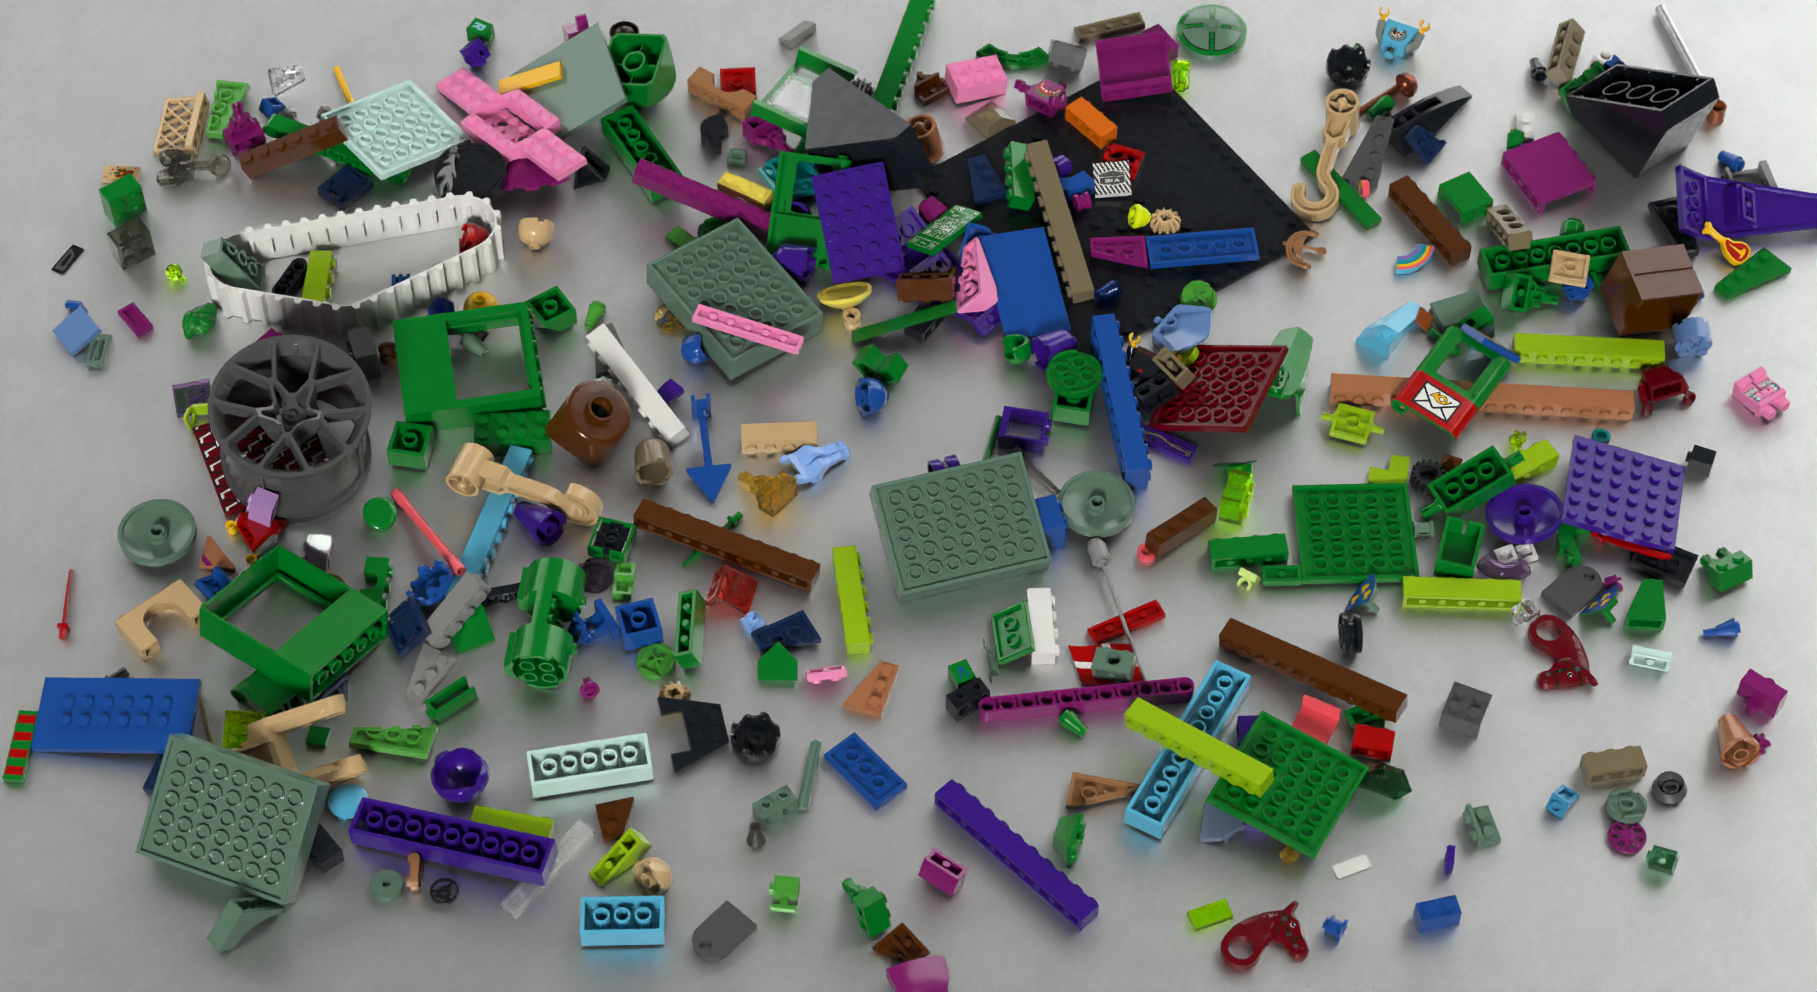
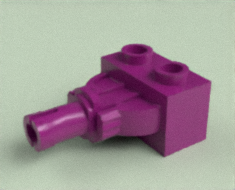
M240 101L236 102L237 108L235 103L231 105L233 114L229 118L230 123L227 129L223 130L225 143L233 156L266 143L264 130L256 117L252 118L247 111L244 114L243 103Z
M758 116L749 117L742 122L743 137L753 146L759 144L767 146L771 150L778 149L779 151L794 152V149L786 143L787 137L783 133V128Z

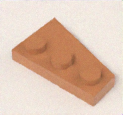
M880 661L843 703V708L881 718L899 672V666Z

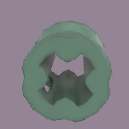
M1433 520L1419 523L1412 521L1414 538H1417V536H1434Z

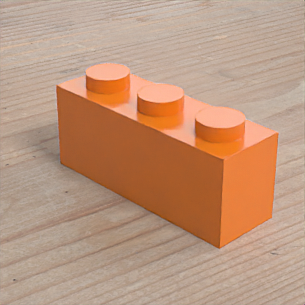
M1083 97L1066 106L1065 119L1100 149L1117 139L1116 124L1106 118L1101 111H1098Z

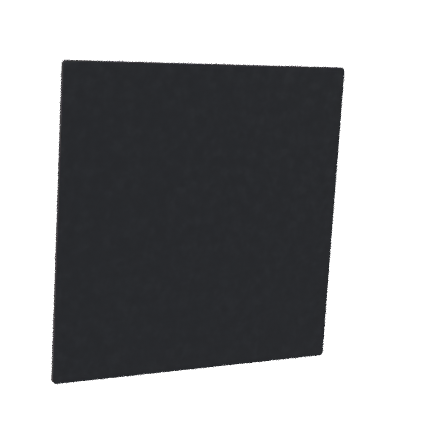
M1100 80L1068 96L1066 106L1083 97L1098 111H1101L1106 118L1116 124L1117 139L1111 143L1145 152V157L1135 180L1130 181L1131 195L1095 198L1094 189V193L1090 195L1092 208H1084L1080 212L1075 211L1072 202H1067L1094 287V299L1073 304L1071 297L1068 298L1065 288L1067 283L1063 282L1061 277L1063 270L1062 267H1058L1056 260L1058 254L1052 248L1051 241H1053V238L1049 237L1047 232V226L1049 225L1043 219L1042 211L1044 209L1038 203L1037 197L1039 193L1034 190L1035 200L1029 211L1008 207L1006 196L974 207L968 170V159L984 154L1007 190L1005 185L1006 172H1004V149L1008 147L1011 141L1030 144L1047 140L1052 157L1063 155L1070 159L1072 171L1066 178L1075 176L1084 170L1094 180L1093 164L1103 162L1107 145L1102 149L1097 147L1065 119V109H1060L1053 118L1037 112L933 167L936 175L919 188L928 198L933 196L945 205L947 211L957 204L981 212L983 218L976 224L990 228L995 234L1044 227L1071 327L1070 333L1078 341L1077 352L1093 356L1090 341L1092 316L1114 314L1116 321L1120 323L1119 336H1123V342L1126 343L1130 341V333L1133 332L1132 339H1134L1138 335L1158 325L1154 323V319L1157 316L1164 319L1176 305H1180L1181 292L1190 282L1197 280L1207 282L1217 293L1286 255L1285 246L1282 243L1287 241L1292 234L1298 231L1311 230L1174 89L1173 92L1103 102ZM1116 153L1111 157L1119 158L1123 156V153ZM1129 155L1128 160L1134 163L1135 158ZM1135 204H1140L1148 209L1151 216L1157 209L1162 211L1163 207L1165 210L1171 208L1172 212H1177L1181 219L1180 230L1176 234L1254 227L1260 257L1259 260L1150 269L1148 254L1147 268L1091 257L1089 242L1090 238L1158 235L1153 234L1150 222L1146 226L1136 229L1129 225L1128 213L1130 208ZM1308 236L1303 245L1313 240L1314 237Z

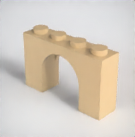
M179 579L169 584L167 588L159 593L154 594L147 601L137 605L127 614L120 616L115 621L118 633L145 662L161 652L158 640L147 629L149 621L157 614L174 612L181 615L193 629H196L200 626L199 609L203 603Z

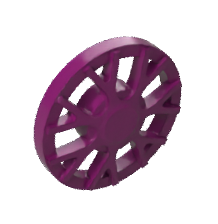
M1614 822L1608 830L1607 837L1610 845L1615 850L1624 854H1634L1643 849L1647 836L1640 824L1637 822L1628 824L1631 825V829L1625 827V823ZM1620 826L1622 830L1619 831L1615 827ZM1638 829L1640 832L1635 833L1633 830ZM1611 834H1618L1619 836L1618 838H1612ZM1635 837L1643 839V842L1636 841ZM1619 842L1624 844L1622 848L1617 845ZM1634 844L1635 848L1630 849L1629 845Z

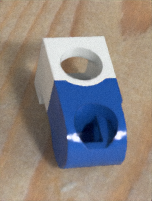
M1604 46L1594 54L1590 66L1593 67L1596 62H1600L1604 71L1616 64L1625 65L1622 60Z

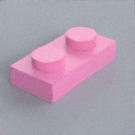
M845 665L805 670L807 682L812 684L822 683L826 679L840 681L843 679L842 677H847Z

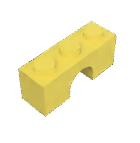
M728 171L724 173L717 183V189L720 192L737 199L741 197L747 203L768 212L772 208L773 191Z

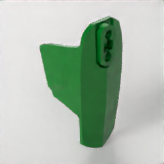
M1293 327L1280 330L1271 344L1287 345L1289 351L1267 395L1280 399L1295 396L1296 414L1300 416L1308 391L1307 378L1313 338L1302 328Z

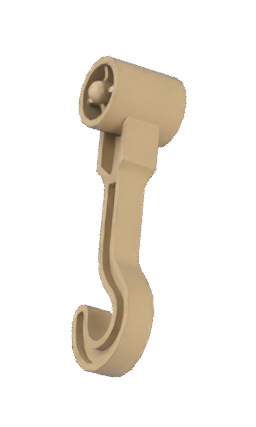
M1349 89L1334 90L1328 94L1325 101L1326 123L1322 132L1324 147L1316 172L1317 184L1325 196L1324 199L1319 202L1308 201L1306 199V187L1303 183H1295L1292 186L1291 206L1294 213L1301 219L1319 222L1331 217L1339 207V190L1331 174L1339 150L1346 147L1349 137L1357 133L1360 128L1359 98L1356 93Z
M465 443L461 446L445 478L446 484L450 489L462 496L474 497L478 495L480 489L498 495L504 493L514 494L559 511L564 515L567 522L582 527L596 524L604 508L602 500L590 489L576 483H570L565 494L547 484L514 474L507 466L494 462L495 459L492 453L476 443Z

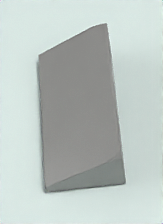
M803 21L781 36L779 41L789 49H792L816 32V23Z

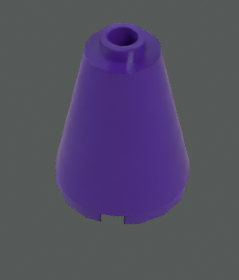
M527 501L519 502L514 508L516 519L540 546L553 545L564 532L562 527L563 523L566 524V520L559 511Z

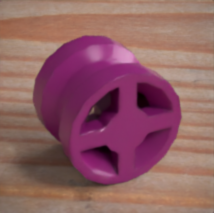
M1087 191L1081 195H1072V203L1076 212H1080L1084 208H1092L1091 198Z

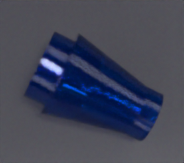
M1111 279L1094 291V295L1097 301L1118 297L1122 293V288L1117 279Z

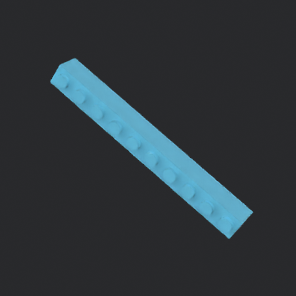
M510 445L502 465L507 466L514 474L529 479V471L534 468L535 458H533L532 450ZM489 493L460 559L461 563L466 567V572L477 574L482 580L484 575L488 574L489 563L491 559L495 558L496 547L502 542L503 531L509 526V517L511 514H514L516 501L521 498L520 496L510 493L502 495ZM454 573L452 583L449 589L447 590L444 599L455 587V585L459 582V580L463 577V575L457 576Z

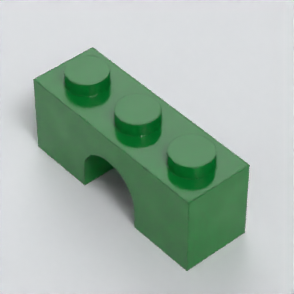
M366 557L364 567L366 584H375V586L370 589H360V593L387 609V593L390 594L391 592L390 577H394V566H391L390 558Z

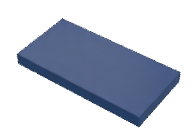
M855 732L824 754V759L875 810H878L907 788V783Z

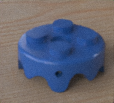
M435 560L433 563L434 567L419 565L417 568L419 577L410 583L413 593L408 590L406 595L414 597L421 607H427L437 601H441L452 583L453 571L442 560Z

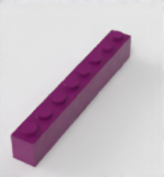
M640 158L633 172L632 183L727 223L739 218L751 233L766 239L770 223V212Z

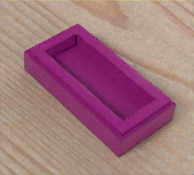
M134 303L117 311L120 318L137 338L153 330V325Z

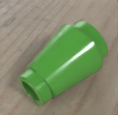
M593 301L592 304H589L584 323L588 329H594L605 315L606 306L603 303Z

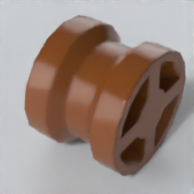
M381 343L378 347L380 362L385 365L396 363L395 343Z

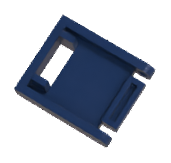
M347 164L317 187L319 195L344 212L374 187V183L356 169H351V166ZM333 192L334 194H336L337 196H339V198L337 199L335 196H333V195L330 194V193Z
M409 596L407 601L404 600L395 608L388 618L387 632L397 654L402 657L408 655L431 634L416 599L412 596Z

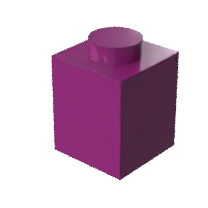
M933 196L919 204V216L928 225L947 212V207Z

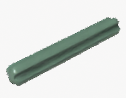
M816 739L810 743L798 798V809L803 812L809 809L822 748V742Z

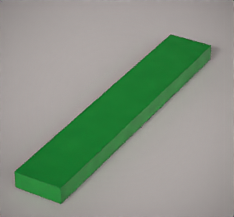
M1313 150L1302 156L1300 162L1316 177L1317 165L1321 155L1316 150ZM1333 169L1331 177L1339 190V202L1366 229L1380 223L1382 218Z

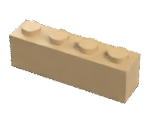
M817 421L741 424L742 454L796 452L804 445L818 447Z

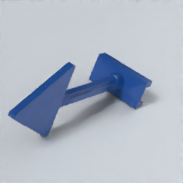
M710 393L706 394V399L695 400V396L691 395L692 419L699 420L704 466L687 468L686 473L711 503H715L732 465L730 463L712 464L707 419L711 418Z

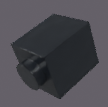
M1694 444L1692 452L1688 451L1685 462H1688L1686 470L1709 477L1717 451Z

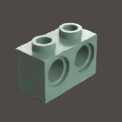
M785 785L752 804L753 817L763 831L797 813L798 799L790 788Z

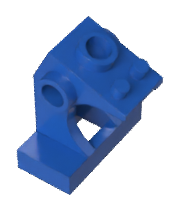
M601 598L594 601L595 613L592 616L582 619L578 611H575L574 616L571 618L568 633L573 635L574 642L577 645L590 644L593 640L608 633L612 640L620 637L619 626ZM594 625L596 627L594 630H587Z

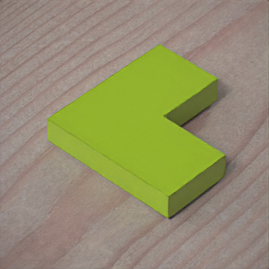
M1391 455L1389 469L1370 467L1368 484L1407 483L1410 457Z

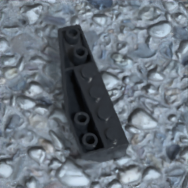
M1459 85L1434 93L1390 117L1394 119L1389 144L1402 156L1410 155L1414 150L1404 136L1413 126L1420 125L1426 131L1435 134L1436 137L1471 100L1472 95Z

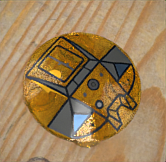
M665 304L660 305L656 309L654 320L663 332L671 333L672 331L685 328Z

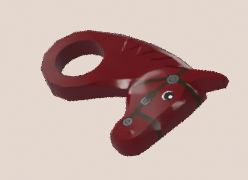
M1544 614L1535 617L1530 623L1528 638L1534 647L1556 660L1549 670L1537 675V685L1546 690L1573 688L1586 685V683L1594 687L1597 686V680L1590 673L1585 649L1575 632L1555 615ZM1541 626H1551L1559 632L1560 636L1555 640L1548 641L1542 639L1536 630Z
M1295 900L1284 910L1260 913L1233 926L1224 936L1220 945V955L1224 963L1235 970H1248L1256 966L1271 942L1282 945L1294 960L1305 959L1309 954V947L1301 923L1294 913L1299 903ZM1244 941L1252 947L1253 954L1248 958L1238 959L1229 952L1228 948L1233 942Z

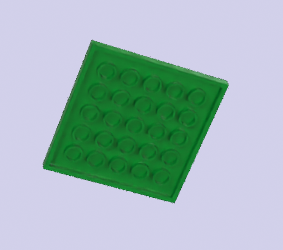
M1407 483L1292 485L1302 584L1363 583L1371 574H1374L1377 583L1402 582L1403 576L1420 577Z
M1261 711L1237 750L1273 768V783L1260 798L1249 794L1238 785H1232L1228 780L1220 776L1207 796L1206 802L1315 860L1367 774L1369 767L1274 716Z

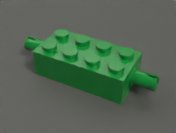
M1494 445L1427 484L1434 501L1420 508V513L1424 516L1425 520L1439 511L1443 512L1446 518L1447 516L1460 518L1516 484L1511 468L1525 461L1522 453L1517 450L1504 459L1500 456Z

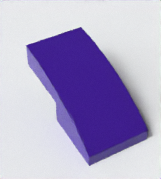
M670 378L657 392L669 408H671L670 404L684 393V389Z

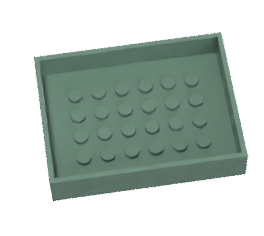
M739 218L647 264L646 283L691 335L702 334L701 347L730 380L785 351L692 322V317L699 304L803 336L804 341L822 332L823 312Z
M1021 452L871 486L869 496L899 604L1046 570L1052 562Z
M185 733L169 735L135 853L282 905L296 902L330 784Z

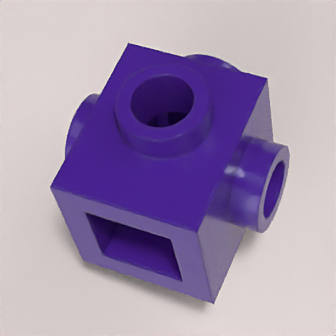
M479 38L471 40L459 51L471 68L476 66L482 67L488 62L487 58L491 56L488 47Z

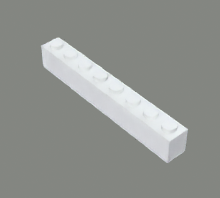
M604 323L586 336L589 340L588 347L593 353L596 351L599 353L597 358L603 366L606 364L609 366L607 371L612 378L615 379L617 377L620 380L617 383L623 392L627 390L630 393L627 397L633 405L637 403L640 406L637 410L643 418L648 417L650 419L648 424L654 432L658 429L661 433L658 435L661 441L668 443L673 448L690 435Z

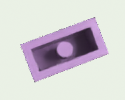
M257 487L255 493L251 492L247 501L246 511H249L248 519L270 527L277 512L279 495Z

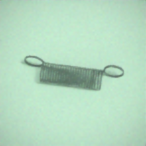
M983 639L984 649L988 647L986 654L990 671L989 680L992 683L991 676L1000 674L997 654H995L996 648L994 645L992 651L988 645L985 647V640Z

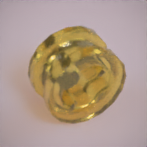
M1291 847L1285 848L1279 854V858L1283 860L1285 866L1291 865L1300 856Z

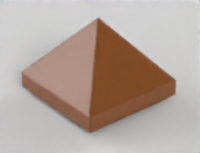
M1420 307L1415 322L1423 330L1429 332L1433 315Z
M1445 453L1440 464L1443 466L1442 469L1449 472L1461 465L1463 459Z

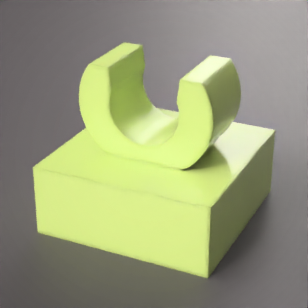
M1241 567L1238 575L1242 578L1238 580L1237 585L1241 587L1242 583L1247 581L1248 586L1246 590L1251 591L1253 583L1258 585L1262 578Z

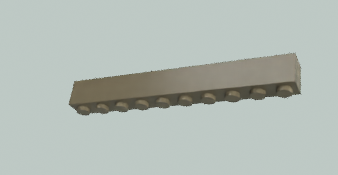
M1042 140L1026 144L1024 158L1026 163L1029 162L1030 167H1028L1030 177H1034L1035 180L1033 187L1035 192L1039 193L1037 198L1039 206L1044 209L1042 211L1044 222H1048L1049 225L1047 226V232L1049 237L1053 238L1051 244L1053 251L1058 254L1056 256L1058 267H1062L1063 270L1061 277L1062 281L1067 283V287H1065L1068 298L1071 297L1073 304L1094 299V287L1048 141Z

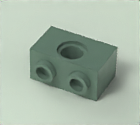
M1097 647L1091 665L1093 677L1131 683L1137 665L1136 654L1128 650L1119 651L1109 647Z

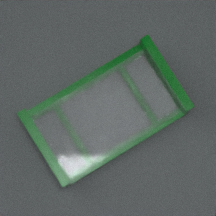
M801 46L798 49L795 63L762 101L758 99L753 101L751 117L758 116L765 121L806 138L813 81L828 68L849 82L851 79L855 80L858 71Z

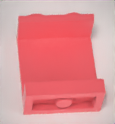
M1304 694L1302 706L1292 726L1328 744L1340 721L1342 709L1333 704L1322 702L1316 697Z

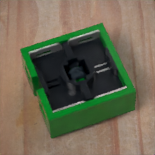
M599 516L587 546L588 556L600 559L609 557L610 561L626 562L637 535L636 525Z

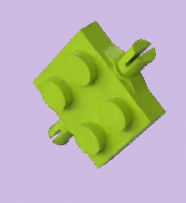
M1342 403L1338 404L1337 410L1333 414L1322 412L1320 420L1331 422L1329 436L1366 445L1368 437L1372 432L1383 435L1385 427L1374 425L1376 412Z

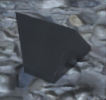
M583 146L580 154L586 158L587 164L575 171L573 190L605 181L611 168L589 148Z

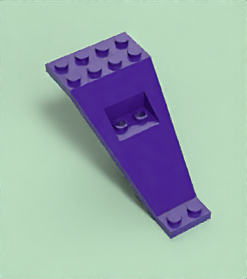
M1683 165L1675 167L1679 231L1704 242L1716 241L1712 236L1702 234L1705 222H1711L1712 227L1718 233L1730 239L1817 229L1816 193L1710 177Z
M909 206L897 215L895 220L906 270L878 276L897 285L896 280L901 273L922 271L928 274L934 273V269H940V272L951 271V267H957L958 282V278L962 276L963 268L960 266L961 262L946 247L934 256L907 247L906 242L927 227L913 206ZM958 283V288L956 292H958L960 289V283ZM932 300L931 303L937 306L947 302ZM996 303L986 311L953 313L969 322L980 337H983L1001 323Z

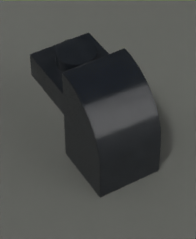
M722 113L706 118L700 126L701 144H707L708 149H712L715 156L722 154L720 140L729 137L728 125Z

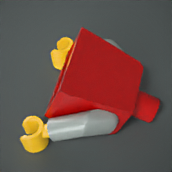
M249 511L239 513V516L235 518L236 521H226L225 527L229 535H235L239 531L252 552L256 551L255 554L251 553L246 556L247 563L254 560L250 563V566H252L260 556L263 557L278 542L280 532L286 530L284 519L275 520L274 518L270 527L248 519Z

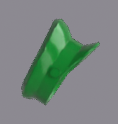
M374 497L365 503L363 517L368 527L376 531H386L394 525L397 518V509L389 499Z

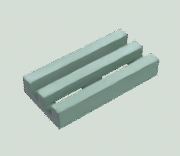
M99 334L91 341L85 361L86 367L93 365V367L97 368L99 365L101 368H105L112 342L111 335ZM97 339H100L99 344H98V347H97V350H96L97 352H96V355H95V359L92 360V357H93V354H94V350H95V346H96V343H97Z

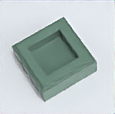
M730 148L727 166L745 167L747 150Z

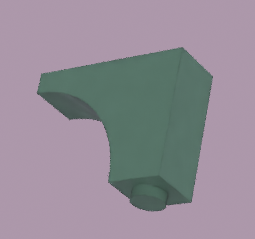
M259 896L230 899L207 939L218 951L233 950L242 937L254 926L267 918L280 915L284 908L279 903Z

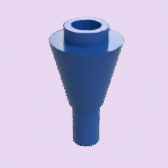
M1734 618L1715 626V628L1703 630L1704 638L1715 635L1738 637V633H1741L1739 621L1735 622Z

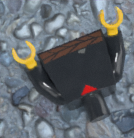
M1132 332L1129 335L1131 344L1127 347L1126 366L1130 367L1131 377L1129 379L1133 381L1135 389L1163 370L1152 360L1156 353L1141 346L1136 348V344L1140 343L1141 337L1138 335V339L1132 341ZM1178 355L1177 358L1182 361L1181 355Z

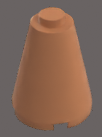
M1728 713L1722 715L1718 720L1720 758L1722 763L1731 769H1738L1737 766L1744 765V767L1750 766L1760 757L1759 743L1735 714Z

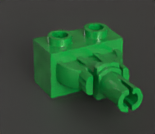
M1506 272L1500 309L1526 313L1528 309L1541 307V304L1534 302L1557 306L1559 301L1551 299H1559V295L1537 291L1536 289L1544 290V287L1537 285L1532 280L1533 276Z
M846 878L842 882V888L849 894L850 901L855 907L859 926L869 938L891 927L889 920L891 914L886 907L887 899L882 891L878 892L874 886L867 889L864 886L857 885L851 878Z

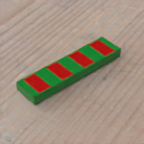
M19 710L2 778L4 782L24 783L32 751L31 744L38 711Z

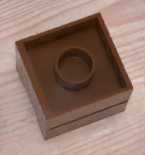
M1684 244L1621 251L1600 286V291L1619 336L1672 330V326L1675 323L1679 325L1683 319L1688 318L1704 293Z

